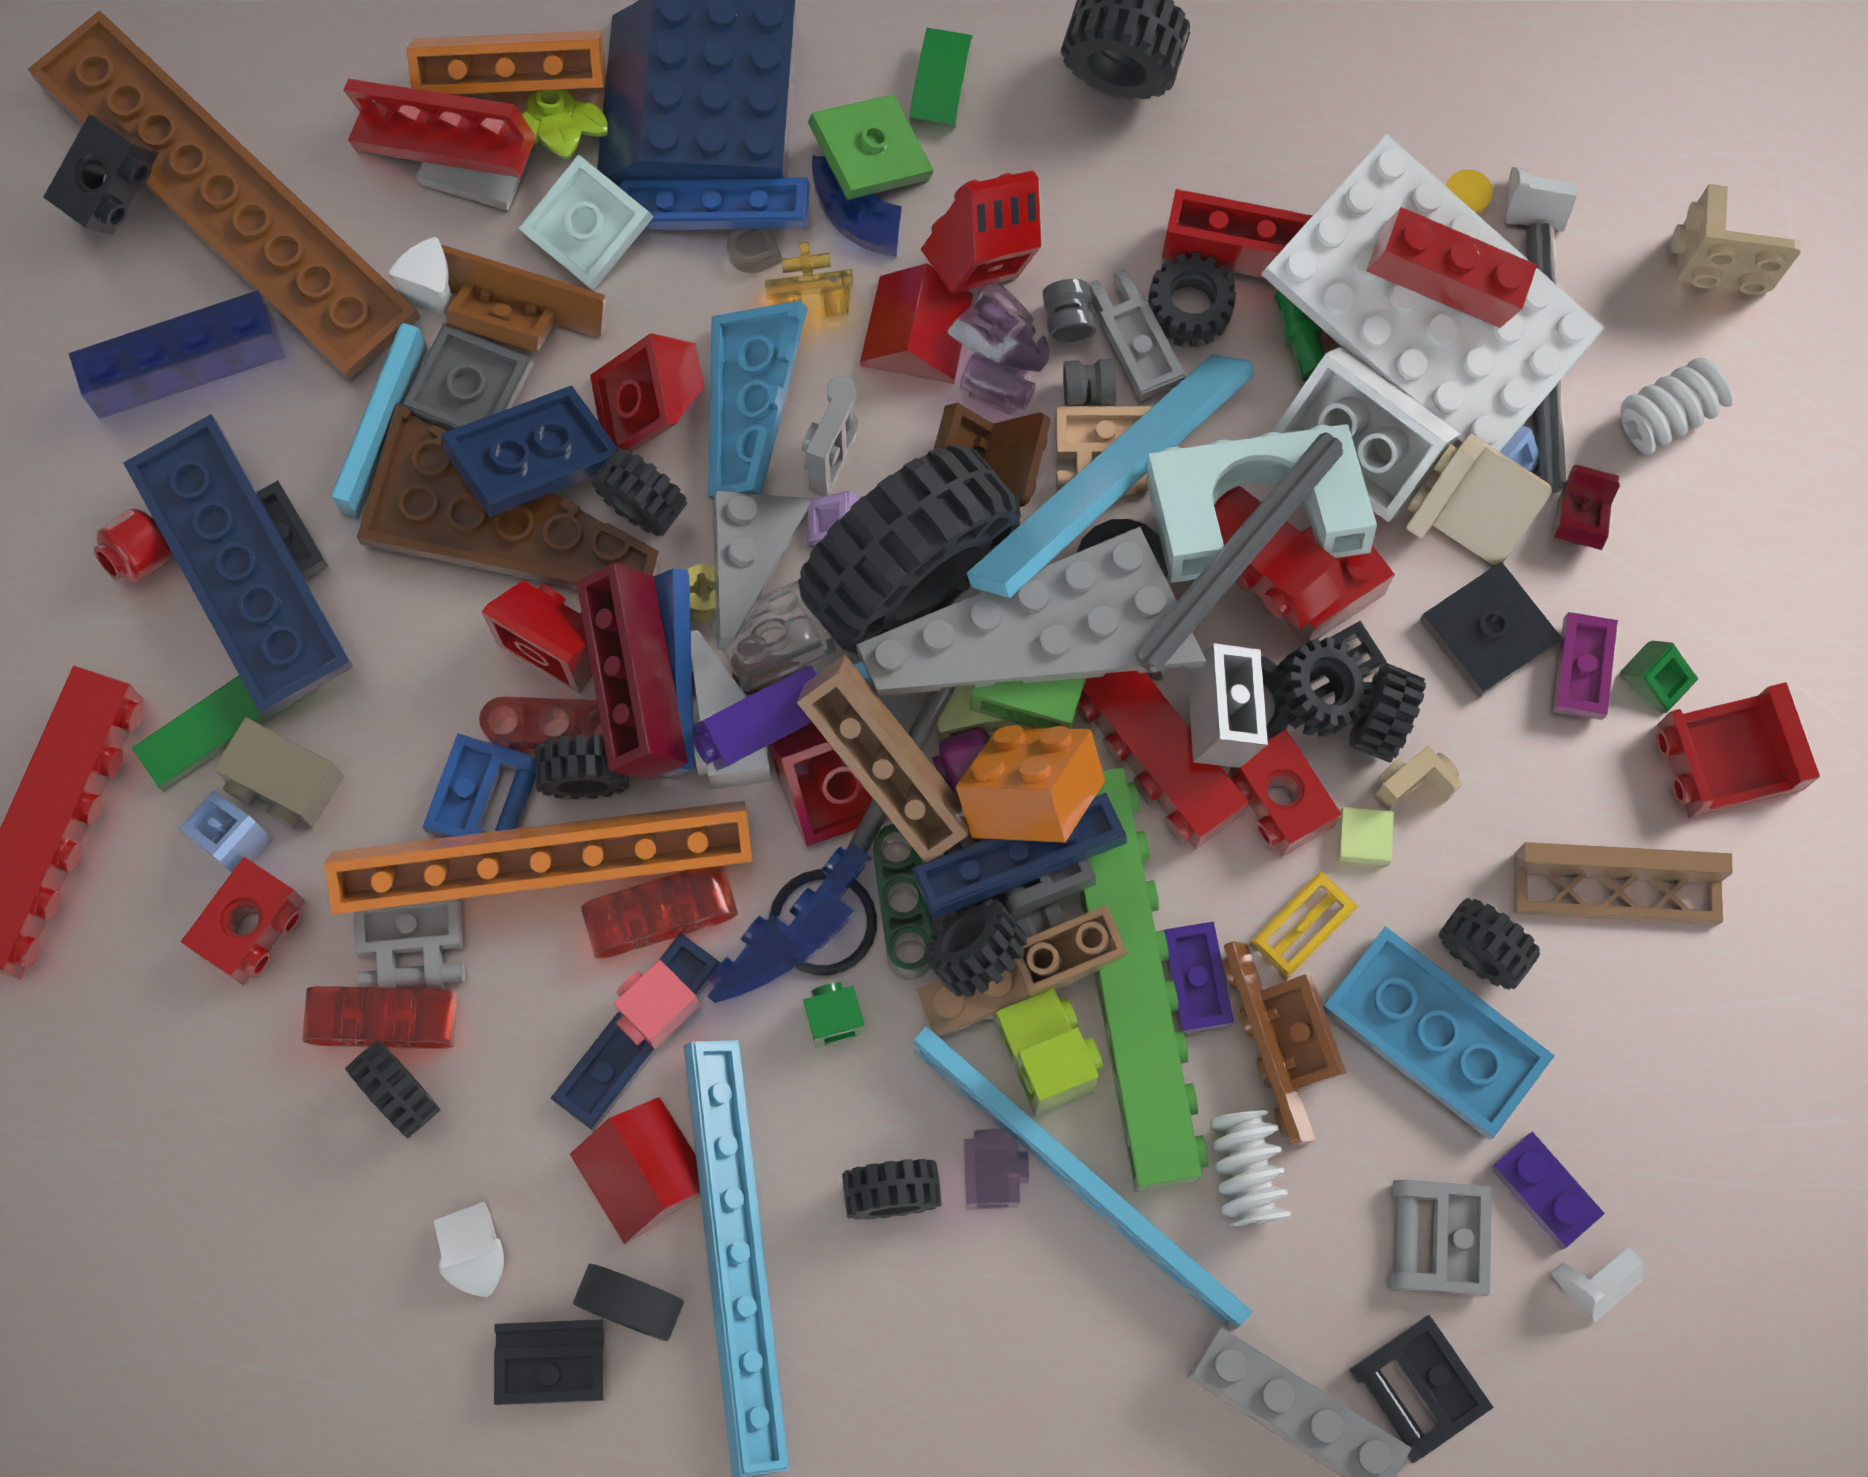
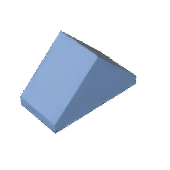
M214 790L178 828L231 873L243 857L254 862L273 841L256 821Z

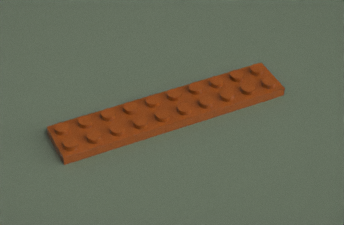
M100 10L28 68L33 79L82 126L88 115L91 114L119 124L157 151L159 155L152 165V171L148 180L143 185L348 381L393 343L402 323L413 325L420 319L419 313L414 306Z

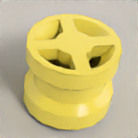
M698 564L688 569L690 619L700 624L716 622L715 566Z

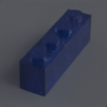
M259 290L68 353L81 396L99 419L286 357L273 316Z

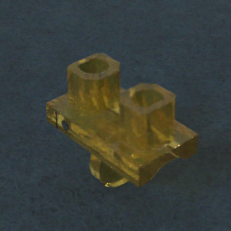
M808 241L798 243L800 257L781 259L783 273L802 271V276L765 280L767 300H772L773 305L799 300L802 302L801 296L820 293L823 318L846 316L849 313V289H853L854 285L852 269L813 274V269L831 267L829 253L810 255Z

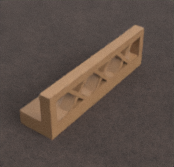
M1525 842L1514 853V914L1719 925L1723 922L1722 881L1733 874L1732 853ZM1527 875L1546 876L1561 892L1550 902L1528 901ZM1562 877H1576L1570 884H1567L1562 879ZM1583 878H1595L1612 895L1601 905L1587 904L1572 888ZM1613 880L1627 881L1619 887ZM1634 881H1647L1662 898L1652 908L1639 907L1624 890ZM1663 882L1677 884L1670 890ZM1686 883L1707 885L1708 911L1690 910L1675 894ZM1566 896L1572 903L1557 902ZM1617 899L1623 906L1609 905ZM1668 902L1674 909H1664L1661 907Z

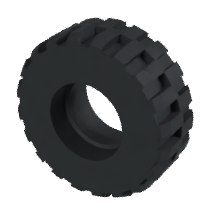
M950 444L943 449L940 447L933 449L926 455L908 462L893 475H889L879 482L873 490L856 501L850 507L851 509L829 528L827 534L821 542L815 545L810 552V558L801 568V578L798 579L801 600L843 650L858 655L856 644L948 607L961 594L970 589L971 585L967 572L1020 526L1021 511L1018 498L977 451L957 444Z

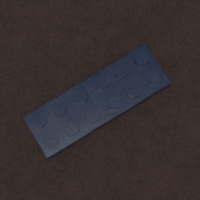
M212 414L123 462L251 698L263 716L271 715L355 667L224 431Z

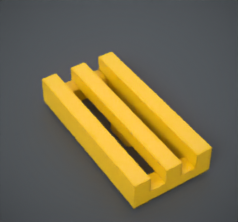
M1320 871L1249 943V946L1255 952L1259 951L1265 957L1264 960L1270 966L1273 965L1280 971L1279 975L1287 981L1358 908V905ZM1320 887L1328 893L1275 948L1267 943L1274 933ZM1335 901L1343 908L1289 962L1282 957Z

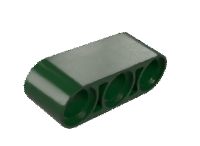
M890 824L877 832L873 842L874 866L886 956L889 967L896 976L914 980L925 975L930 969L924 955L927 954L925 950L926 944L933 941L931 938L932 930L929 911L912 871L913 867L922 864V859L894 824ZM893 842H901L911 851L909 856L900 862H892L886 859L882 852L888 844ZM904 891L913 894L918 902L912 910L898 912L889 905V900L895 893ZM907 941H914L923 947L925 953L919 961L906 963L896 956L895 952L898 946Z

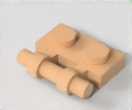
M1057 406L1056 459H1076V470H1057V490L1064 487L1092 462V459L1101 454L1152 407ZM1147 474L1124 495H1135L1136 490H1148L1146 483Z

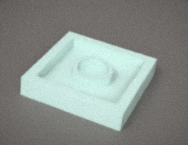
M578 154L519 227V230L594 291L654 216Z

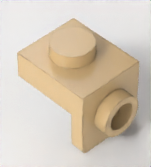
M1427 746L1408 763L1402 757L1393 762L1379 776L1384 783L1375 795V798L1387 811H1390L1423 781H1426L1444 801H1448L1461 787L1462 782L1458 778L1459 772L1453 762L1444 754H1436Z

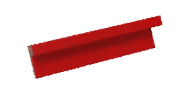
M349 78L343 90L359 111V115L348 138L349 143L356 151L520 178L536 140V135L515 104Z

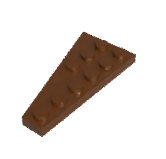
M396 403L357 534V539L361 545L577 589L576 581L612 563H618L652 576L657 575L661 559L658 550L610 523L605 524L582 511L580 506L566 498L562 500L552 493L489 517L441 448V434L447 431L435 424L430 425L412 415L410 410Z

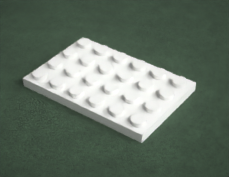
M1386 134L1266 267L1261 275L1338 344L1459 432L1460 436L1453 446L1459 449L1472 433L1500 452L1602 332L1604 327L1538 268H1536L1523 309L1501 328L1367 272L1366 270L1381 228L1400 207L1529 261Z

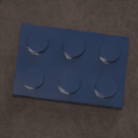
M572 385L441 434V448L489 517L595 476L614 450L617 449V446Z

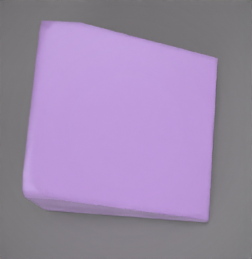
M845 491L810 499V506L807 512V546L814 548L817 543L821 542L829 528L837 520H840L861 497L851 491Z

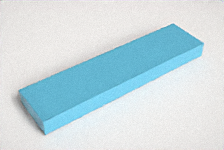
M402 323V326L400 325L332 490L331 496L344 516L359 519L372 487L396 403L402 405L427 351V346L419 327Z

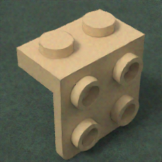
M1708 184L1699 200L1691 202L1686 220L1682 225L1677 224L1673 233L1671 251L1678 254L1676 281L1690 282L1699 288H1714L1717 286L1738 288L1741 292L1751 295L1772 291L1801 254V242L1795 239L1727 231L1728 186Z
M1471 433L1459 449L1451 444L1434 467V470L1440 473L1441 476L1432 489L1424 484L1407 508L1415 515L1405 529L1423 539L1430 528L1434 526L1490 564L1497 565L1501 561L1504 563L1550 497L1552 492L1551 486Z

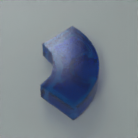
M812 155V175L815 194L821 209L831 224L842 235L860 247L882 255L897 257L902 206L884 202L875 194L847 200L826 157Z

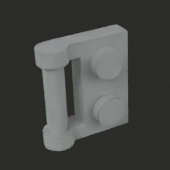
M836 376L828 383L827 398L829 405L820 423L813 422L809 426L802 444V450L806 451L804 469L808 470L809 488L825 496L829 494L859 430L858 419L853 413V406L857 398V388L854 381L847 376Z
M1394 1180L1393 1198L1398 1199L1396 1271L1390 1272V1289L1473 1296L1490 1295L1492 1186ZM1419 1200L1434 1201L1432 1274L1417 1273Z

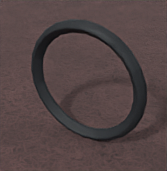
M816 869L796 876L780 889L773 900L769 913V932L778 954L789 965L811 975L829 976L848 970L866 956L877 932V913L868 891L856 879L853 878L850 881L831 869ZM815 880H832L850 888L861 900L867 916L865 935L857 950L846 959L830 965H815L796 957L785 945L779 928L780 913L788 896L798 887Z

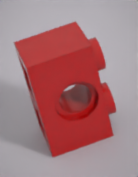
M1287 729L1268 739V745L1241 768L1231 767L1229 770L1230 779L1249 801L1250 807L1259 819L1255 824L1261 838L1270 848L1276 846L1282 857L1334 828L1342 815ZM1274 786L1287 789L1292 796L1293 802L1288 805L1275 803L1269 797L1268 789Z
M243 857L180 942L244 986L250 977H257L265 969L271 958L269 950L280 935L289 934L298 924L303 913L301 907L305 900L293 888L246 857ZM248 914H258L259 919L256 928L248 934L238 935L237 927L240 920Z

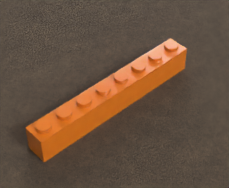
M745 801L333 851L325 861L324 866L331 914L333 915L753 862Z

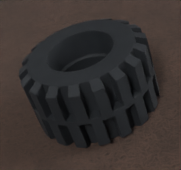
M1077 0L1061 47V55L1064 57L1063 62L1066 67L1073 70L1072 74L1078 79L1085 81L1087 85L1094 89L1127 99L1159 97L1164 95L1166 90H1170L1174 85L1189 39L1190 22L1185 18L1186 14L1180 7L1175 6L1172 0Z

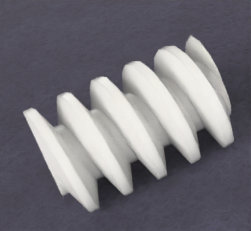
M1702 357L1695 358L1689 361L1686 366L1675 369L1670 376L1659 378L1654 385L1643 387L1638 394L1627 396L1621 404L1620 411L1623 428L1633 446L1643 455L1649 456L1656 450L1655 443L1659 446H1667L1672 441V435L1683 437L1688 431V426L1698 428L1702 426L1704 417L1708 419L1716 418L1720 413V405L1724 407L1732 406L1733 397L1730 385L1720 368L1708 359Z
M1269 1111L1232 1113L1218 1116L1210 1121V1129L1226 1134L1213 1142V1150L1229 1155L1216 1163L1217 1172L1232 1176V1178L1219 1184L1218 1187L1221 1194L1235 1197L1234 1200L1226 1203L1221 1208L1222 1214L1225 1216L1238 1218V1221L1229 1226L1265 1224L1281 1221L1291 1216L1290 1210L1274 1207V1201L1288 1195V1190L1271 1185V1180L1284 1174L1285 1169L1284 1167L1268 1164V1158L1282 1152L1281 1146L1265 1143V1137L1279 1131L1278 1125L1262 1122V1116L1269 1113Z

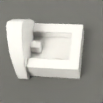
M1512 167L1507 190L1506 224L1530 226L1533 223H1550L1554 230L1564 232L1577 197V183L1531 176L1528 169Z
M431 237L411 247L401 255L390 268L389 275L395 282L399 293L412 306L446 318V310L453 301L448 285V265L439 239Z
M480 1202L433 1220L442 1258L438 1261L439 1273L451 1285L464 1292L480 1297L491 1296L502 1276L504 1254L501 1241L496 1238L492 1217L485 1202Z
M1628 1246L1590 1280L1563 1262L1551 1272V1275L1564 1292L1596 1323L1605 1313L1643 1282L1644 1261Z

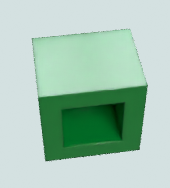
M840 982L822 985L811 991L812 997L803 999L815 1049L866 1035L854 985L843 988Z

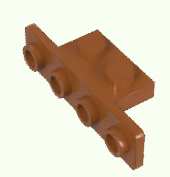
M441 244L448 265V285L451 293L457 294L446 310L447 325L533 352L539 351L555 325L594 337H600L603 333L606 312V296L604 294Z
M1236 941L1224 945L1227 958L1223 960V969L1230 985L1234 989L1238 988L1244 1005L1240 1009L1241 1022L1248 1036L1251 1038L1255 1037L1261 1057L1257 1058L1259 1074L1264 1084L1268 1088L1272 1087L1279 1106L1274 1109L1278 1128L1285 1138H1290L1293 1145H1305L1314 1142L1315 1136L1299 1091L1347 1073L1311 974H1304L1263 990L1248 945Z

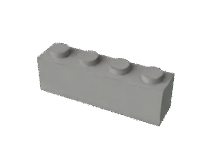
M1222 1327L1213 1331L1187 1375V1378L1341 1477H1396L1412 1449Z

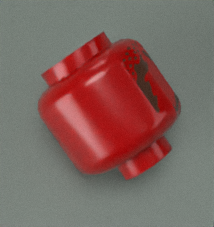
M137 508L125 511L102 526L97 532L96 540L98 545L93 550L102 568L113 579L120 580L123 578L129 582L141 581L168 563L172 552L152 515L150 516Z

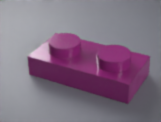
M1568 612L1565 615L1561 634L1563 639L1560 643L1553 712L1603 720L1607 716L1618 620Z

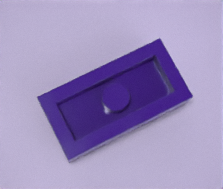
M1214 921L1163 929L1168 946L1169 959L1167 966L1170 981L1173 980L1178 998V1012L1176 1013L1180 1032L1188 1034L1232 1026L1234 1019Z
M1533 1131L1489 1167L1561 1250L1567 1248L1605 1214Z

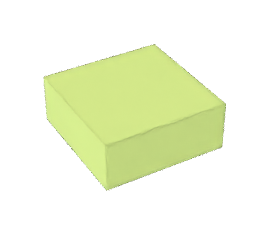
M1343 807L1340 811L1342 815L1339 818L1337 861L1388 866L1392 861L1394 811Z

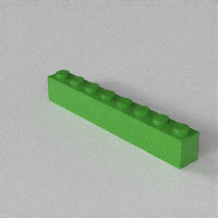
M1124 768L1103 771L1105 782L1096 796L1107 793L1127 835V844L1088 858L1096 875V885L1079 891L1083 914L1105 905L1108 906L1128 953L1123 958L1095 972L1094 975L1134 1192H1141L1197 1182L1202 1177L1201 1168L1208 1167V1154L1203 1135L1195 1136L1191 1119L1192 1115H1198V1102L1193 1083L1185 1084L1181 1067V1064L1188 1063V1050L1184 1033H1175L1171 1012H1178V998L1173 980L1165 982L1161 963L1169 959L1168 946L1164 931H1155L1152 916L1153 911L1159 910V901L1154 880L1146 881L1142 862L1149 861L1146 834L1144 831L1136 832L1133 813L1140 812L1138 791L1135 782L1127 783Z

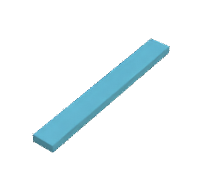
M1214 354L1210 355L967 572L971 587L1008 598L1012 597L1147 474L1149 453L1160 452L1163 449L1179 445L1254 376L1251 361Z
M927 1026L915 1037L914 1052L1223 1324L1230 1330H1235L1246 1321L1253 1311Z
M739 1040L690 1042L684 1045L731 1473L732 1477H746L789 1471Z

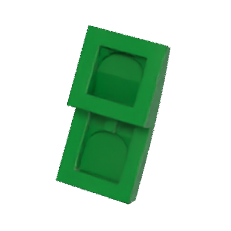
M926 28L911 101L910 120L956 127L973 35Z

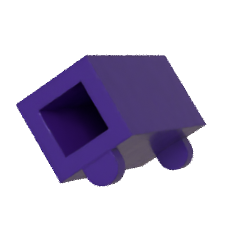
M812 665L694 724L693 727L697 735L693 737V742L701 759L707 765L712 763L715 770L718 771L812 723L797 704L804 684L817 675Z

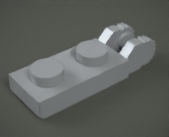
M1121 269L1114 272L1113 278L1116 290L1124 303L1113 307L1101 282L1094 280L1088 283L1091 290V304H1093L1094 310L1099 316V322L1139 400L1143 401L1176 387L1186 376L1145 295H1140L1128 271Z

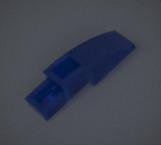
M854 843L848 851L840 846L821 870L828 875L816 892L808 887L789 910L795 916L791 924L774 913L767 920L760 915L754 920L740 939L747 945L735 961L726 957L708 981L715 987L707 997L714 1003L748 994L795 970L818 953L856 914L857 910L841 898L873 857Z

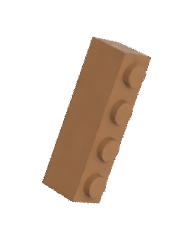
M846 655L839 658L804 684L797 704L925 863L935 859L968 836L969 827L958 796Z

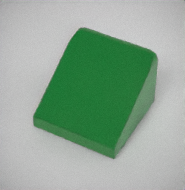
M1654 640L1649 641L1620 672L1633 688L1663 713H1668L1699 679L1673 642Z

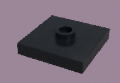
M1502 561L1423 613L1420 618L1421 622L1479 697H1482L1556 647L1563 639Z

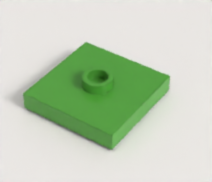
M894 94L811 113L808 124L847 200L930 179L934 170Z

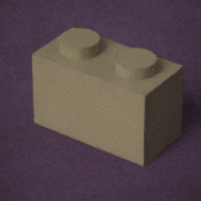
M245 717L213 768L225 782L222 789L226 793L246 804H250L252 799L255 798L269 805L266 813L290 827H294L295 823L299 821L313 828L344 778V775L333 762Z

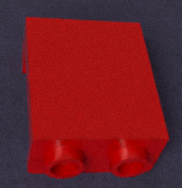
M1787 682L1768 686L1758 696L1684 714L1681 709L1673 710L1657 724L1656 740L1658 748L1663 757L1669 758L1674 773L1672 779L1673 792L1678 803L1685 805L1689 818L1803 791L1820 778Z

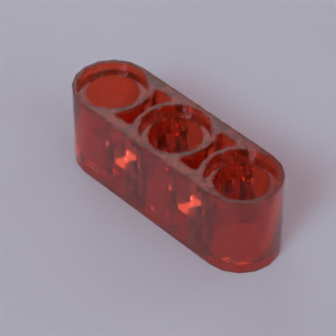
M496 697L484 705L479 716L480 727L489 743L534 756L536 745L539 743L545 744V740L554 739L558 741V737L561 736L576 738V735L584 734L586 738H591L595 734L596 728L601 724L597 700ZM506 717L518 719L517 726L508 734L501 735L494 732L495 725L499 720ZM563 719L569 722L568 728L559 736H548L544 733L546 726L553 720Z
M725 865L679 872L592 899L584 903L580 908L595 958H609L676 938L680 932L686 935L727 922L739 914Z
M309 987L306 989L302 1042L318 1046L369 1047L378 1039L387 1048H453L458 993L441 989Z

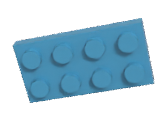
M1386 926L1323 1006L1328 1016L1488 1140L1496 1136L1555 1056Z

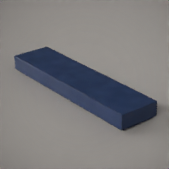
M1105 792L1095 796L1066 842L985 839L913 867L912 871L933 920L1127 844V835Z
M681 932L660 957V960L697 998L722 967L720 961ZM618 1012L550 1098L593 1132L662 1045L661 1043L654 1049L644 1039L637 1046L617 1026L616 1022L622 1017Z

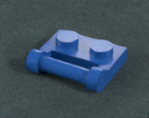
M457 733L422 828L427 833L443 838L486 833L487 831L481 830V826L502 769L505 767L516 771L495 831L517 829L536 779L535 757Z

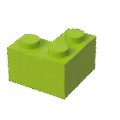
M1055 988L996 1011L995 1024L1034 1117L1093 1092L1100 1075L1098 1069L1103 1067V1062L1094 1040L1091 1037L1083 1039L1078 1028L1077 1017L1067 998L1060 1001Z

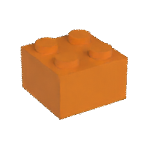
M1009 725L997 728L956 785V790L972 838L1066 842L1104 784L1105 777L1091 729H1069L1065 726L1022 728L1019 725Z

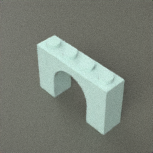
M1348 424L1331 427L1328 425H1318L1304 431L1283 434L1270 432L1256 438L1236 441L1224 439L1214 441L1209 445L1189 448L1169 447L1160 452L1149 453L1146 483L1170 583L1197 579L1224 547L1214 504L1223 494L1237 486L1249 483H1266L1276 486L1314 440L1324 432L1331 434L1343 444V455L1302 502L1309 516L1315 542L1335 558L1371 553L1377 523Z

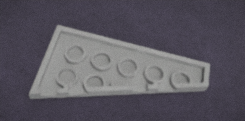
M1138 527L1043 567L1010 598L986 591L856 644L857 653L878 696L940 691L942 687L975 685V688L995 686V683L1021 680H1023V683L1103 677L1105 673L1138 670V673H1148L1150 671L1143 668L1136 661L1135 650L1170 611L1177 600L1141 528ZM1193 633L1187 637L1162 668L1186 666V669L1205 667L1206 659Z

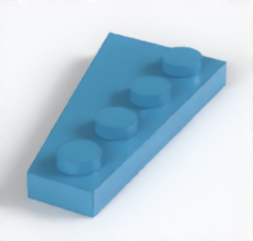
M800 300L711 316L708 497L711 500L714 499L716 491L762 494L808 309Z

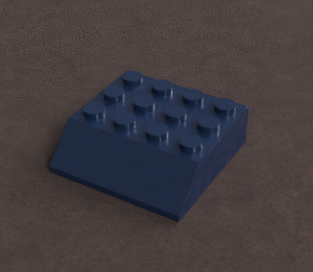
M638 0L613 14L603 103V114L607 121L608 134L600 136L597 170L619 188L620 180L787 178L798 33L796 0Z

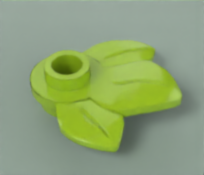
M565 89L534 91L527 100V110L522 113V116L536 135L534 145L541 142L550 151L563 159H570L582 134L596 137L608 134L607 121L600 109L591 103L574 100L572 95Z

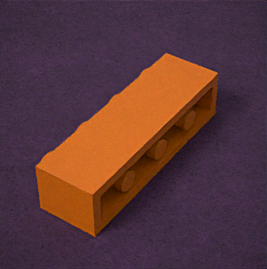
M602 30L413 39L406 47L411 88L445 94L601 88L606 80Z

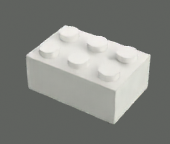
M1343 346L1324 355L1272 431L1283 434L1308 430L1318 425H1328L1331 427L1348 424L1372 509L1388 523L1406 510L1418 491L1433 473L1434 467L1450 444L1453 445L1460 436L1459 432Z

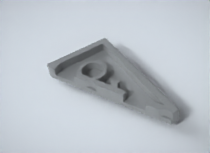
M728 491L715 492L713 499L717 649L727 650L729 643H732L737 638L745 624L746 617L756 600L761 596L775 571L778 561L789 547L798 526L805 519L810 506V498Z

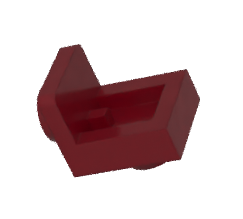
M1581 465L1572 466L1558 499L1554 538L1568 541L1575 545L1603 550L1609 537L1611 506L1620 487V476Z

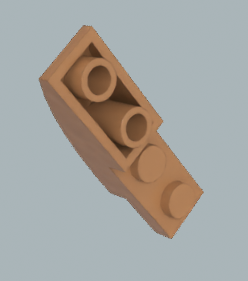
M1102 906L1027 938V945L1021 947L1025 951L1022 958L1013 959L1017 966L1012 972L1005 970L1001 974L1004 979L997 985L994 981H991L989 983V990L980 993L976 988L974 996L966 997L964 994L961 997L955 996L940 979L916 989L933 1033L941 1039L981 1021L988 1020L990 1022L995 1019V1014L998 1010L1053 988L1057 992L1128 955L1108 906Z

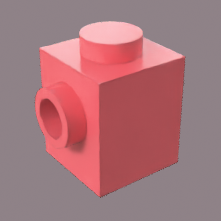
M660 959L644 975L639 971L632 974L617 990L616 994L620 998L613 1003L618 1013L622 1016L616 1022L617 1026L637 1046L645 1039L654 1049L665 1041L700 1007L696 995Z

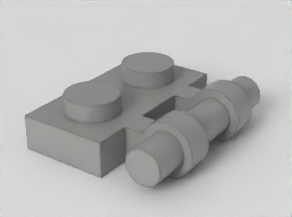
M461 899L354 912L355 954L359 958L376 956L377 970L358 972L357 983L359 992L379 991L380 995L398 994L400 988L426 986L428 991L445 989V984L465 982L464 963L444 964L442 951L444 949L463 948ZM423 952L424 966L397 968L396 954Z

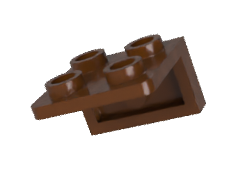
M958 402L945 405L934 449L938 447L943 449L950 444H957L977 451L1018 498L1019 506L1024 507L1029 503L1036 489V478L1042 454L1048 442L1047 434L1050 418L1038 412L992 423Z

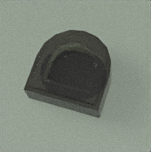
M738 228L734 229L728 237L726 247L729 261L737 270L743 273L753 274L761 272L783 262L782 253L769 229Z

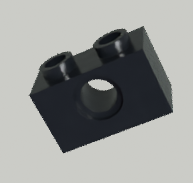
M89 114L43 198L84 228L113 235L117 227L125 221L128 215V208L141 185L148 180L152 171V165L159 153L119 124Z

